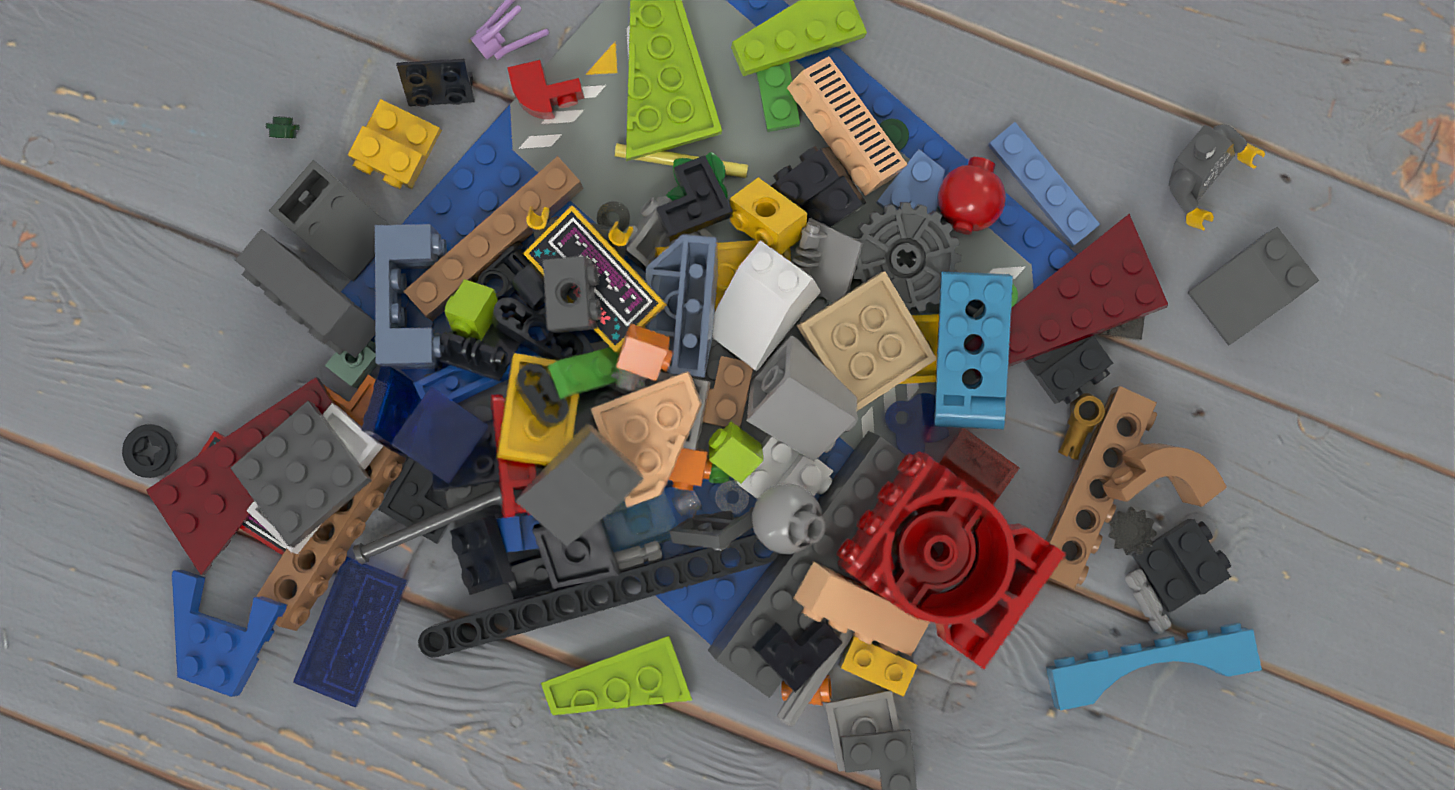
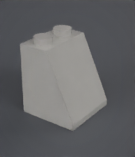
M793 336L751 378L747 421L812 461H815L823 452H829L833 448L836 439L844 431H850L857 422V397Z

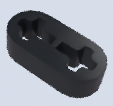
M532 363L524 365L519 370L515 379L517 391L541 425L546 427L560 425L568 413L566 399H560L554 381L542 366ZM527 373L531 377L537 375L540 378L537 387L541 393H538L533 385L526 386L524 384ZM545 397L551 406L556 404L559 406L560 409L556 413L557 418L552 414L547 416L544 414L543 411L547 406L542 398Z

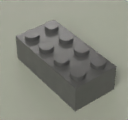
M263 229L256 234L235 259L245 269L242 276L256 287L264 290V294L270 300L287 310L286 313L299 324L306 326L309 329L308 332L324 345H328L339 355L346 351L356 358L376 334L375 320L298 255Z

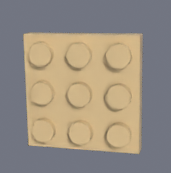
M885 271L880 272L797 325L815 357L857 397V411L937 360Z

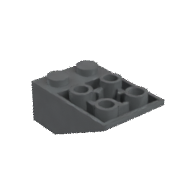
M314 160L269 210L270 213L353 282L375 258V225H389Z

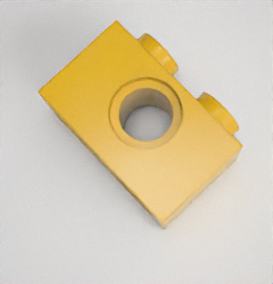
M759 177L729 198V204L733 211L730 222L737 230L743 231L753 238L757 244L761 240L781 255L801 240V230L807 224V212Z
M854 635L847 644L838 664L841 669L903 697L918 666L913 661L890 653L873 643L868 644Z

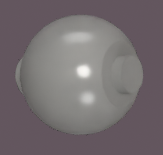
M794 484L773 486L758 498L753 508L752 525L759 541L774 552L782 554L797 553L806 549L812 543H816L823 536L825 522L822 518L819 503L808 490Z

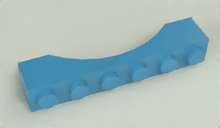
M1233 623L1220 626L1221 632L1208 634L1207 630H1198L1187 633L1188 639L1175 641L1174 636L1158 638L1154 640V646L1142 648L1141 643H1133L1121 646V652L1108 655V650H1098L1087 653L1088 659L1075 661L1074 656L1055 659L1054 666L1046 667L1054 707L1061 711L1094 704L1102 693L1119 678L1138 668L1154 663L1172 661L1195 663L1227 677L1260 671L1262 668L1254 631L1249 628H1241V623Z

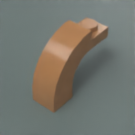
M1160 443L1144 444L1124 453L1122 457L1127 467L1115 471L1112 474V479L1102 486L1108 497L1127 502L1153 481L1166 476L1174 485L1182 502L1203 507L1227 488L1218 470L1207 458L1190 449Z

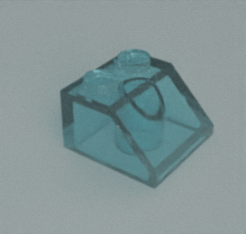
M665 489L662 495L627 507L625 500H623L615 509L603 517L614 552L636 546L644 548V544L657 541L659 544L670 541L672 539L669 530L678 525Z

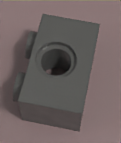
M585 256L543 260L548 330L558 333L597 329V320L601 319V305L599 299H595L594 285L599 283L596 264H593L592 259ZM577 285L580 289V297L576 302L569 303L567 293L571 287Z

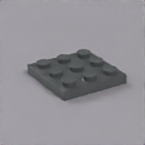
M309 401L231 467V470L287 546L292 548L296 547L372 481L315 404Z

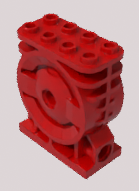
M920 451L913 455L908 453L899 463L897 470L900 472L892 483L888 481L881 488L877 495L879 502L872 511L867 510L858 521L857 527L859 530L852 540L846 539L838 549L837 556L840 557L838 565L906 614L918 620L936 623L939 638L979 667L985 669L1066 553L1055 545L1048 543L1026 526L1019 523L1008 525L1003 515L990 501L967 485L964 480L952 474L945 466L937 463L928 454ZM945 497H950L942 510L921 512L912 517L904 526L896 544V555L901 569L893 578L892 572L895 570L892 559V542L900 523L913 511L928 505H941ZM981 515V518L974 529L977 537L978 553L976 562L970 574L958 586L941 593H929L923 599V601L920 604H918L928 589H944L951 587L960 582L969 573L974 563L976 554L975 540L970 529ZM936 542H942V554L937 558H931L930 549L932 545ZM976 618V620H975L976 623H975V624H974L972 621H970V620H973V619Z

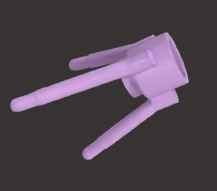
M505 0L488 21L475 31L477 34L470 39L487 60L493 55L499 60L506 53L547 36L549 30H541L502 47L501 44L506 40L499 31L521 11V7L517 5L498 21L515 1Z

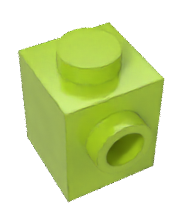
M464 279L454 296L448 299L444 312L451 330L464 338L470 336L482 340L492 324V314L498 299L494 289Z
M732 421L724 429L719 428L709 440V461L740 484L764 461L763 445Z

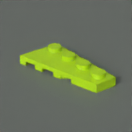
M799 0L734 40L731 49L744 77L773 66L863 39L867 31L853 0Z
M670 635L541 682L552 715L693 700Z

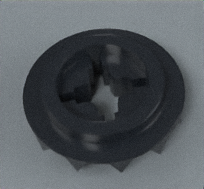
M154 424L141 425L133 429L125 438L122 447L123 460L127 468L135 475L143 478H156L170 471V467L177 459L176 447L178 444L174 441L171 432L163 427ZM149 441L152 446L163 448L154 454L153 461H151L149 456L138 455V453L148 449L147 443Z

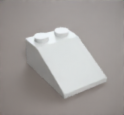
M760 240L739 266L714 312L712 338L757 371L821 291L811 276Z

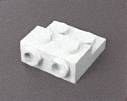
M768 434L762 442L764 461L742 484L734 479L738 485L757 499L766 490L779 484L801 486L814 496L816 493L819 495L823 494L832 483L830 475L833 470L818 458L812 461Z

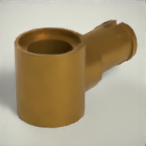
M1083 393L1071 402V414L1067 421V424L1070 426L1058 450V453L1070 456V458L1075 460L1079 459V454L1088 433L1093 432L1095 425L1101 422L1105 413L1101 400L1089 393ZM1085 401H1093L1095 404L1094 414L1088 418H1082L1079 415L1080 405Z

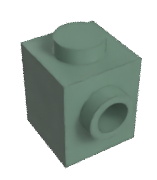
M370 340L356 358L346 351L341 355L335 352L325 366L351 387L358 389L367 375H370L378 365L376 364V343Z

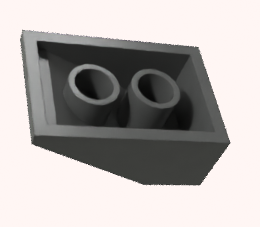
M1276 227L1262 235L1187 293L1227 345H1230L1295 300L1320 280L1281 230Z
M587 423L521 492L515 501L568 546L615 509L644 478L637 466Z

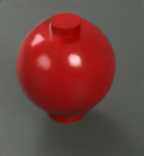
M970 157L968 165L953 169L943 179L938 191V205L942 216L948 223L953 225L954 231L970 235L972 231H980L990 227L1001 216L1005 207L1006 193L1001 179L994 174L996 165L992 161L982 157Z

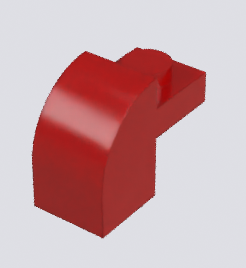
M540 60L507 67L511 86L519 104L527 113L536 118L555 119L554 105H558L559 108L572 107L578 104V100L585 98L579 78L548 85Z

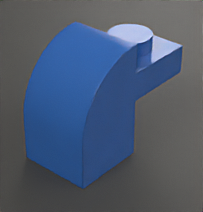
M532 515L496 519L506 552L538 549L532 529L534 524L540 522Z

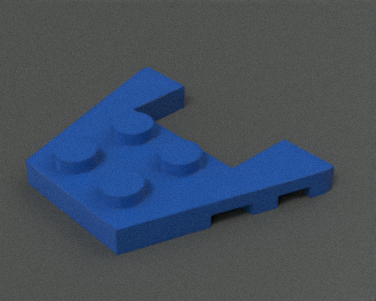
M173 570L172 587L177 678L230 697L239 696L259 661L257 655L264 642H268L274 633L272 628L277 618L282 617L285 613L287 604L263 596L254 597L248 627L244 628L200 613L199 607L206 577L185 570Z

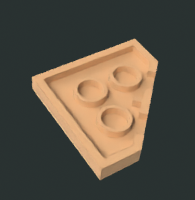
M685 372L591 409L599 433L637 466L644 478L624 499L627 507L662 495L702 406L690 372Z

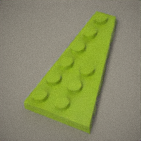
M630 0L626 162L721 135L722 128L682 0Z

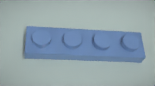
M1016 122L988 144L989 148L1072 247L1100 225Z

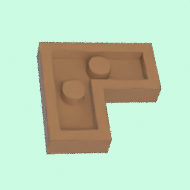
M724 356L720 357L714 389L709 388L703 423L726 427L732 421L741 428L753 368L742 360Z

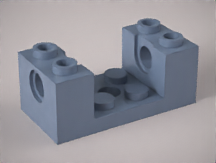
M431 224L375 225L376 364L388 370L442 368V362H439V358L442 357L445 348L440 344L441 334L435 333V330L432 328H402L407 326L406 307H401V294H405L404 290L407 288L406 274L401 273V269H429L447 253L446 239H441V235Z

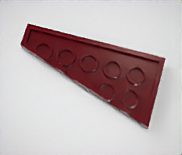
M1130 214L1125 216L1011 308L1008 367L1168 307L1166 297ZM980 335L975 336L964 345V348L969 351L977 350L982 344V337ZM972 368L976 379L980 378V371Z
M315 377L146 490L200 575L207 573L217 556L226 549L239 528L251 517L247 509L254 500L231 470V467L307 401L314 403L322 415L331 404L336 405L319 378Z

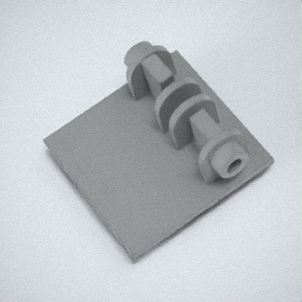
M809 218L806 227L801 230L802 238L800 245L796 247L798 256L793 257V262L796 263L795 266L814 279L821 291L820 296L835 302L849 291L863 243Z

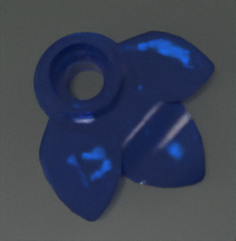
M917 394L908 402L897 401L892 403L886 410V425L892 432L896 433L897 447L905 455L908 453L913 455L918 451L925 453V443L938 442L950 435L947 427H934L935 395ZM899 411L907 414V421L904 424H899L896 421V414Z

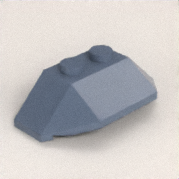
M681 235L646 267L645 282L667 306L644 328L670 337L668 350L673 351V355L667 369L669 374L680 375L690 372L691 376L705 377L712 344L718 279L717 238Z

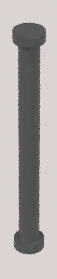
M500 484L493 486V490L371 543L355 545L353 552L356 560L361 565L369 562L370 557L499 503L502 505Z

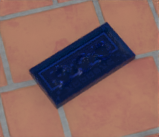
M347 556L338 570L293 683L352 707H358L409 580L367 563L361 565L355 558Z

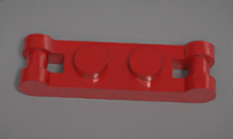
M502 394L491 395V410L497 454L506 397H503ZM497 458L503 517H515V513L527 512L515 501L513 490L525 489L536 478L535 464Z

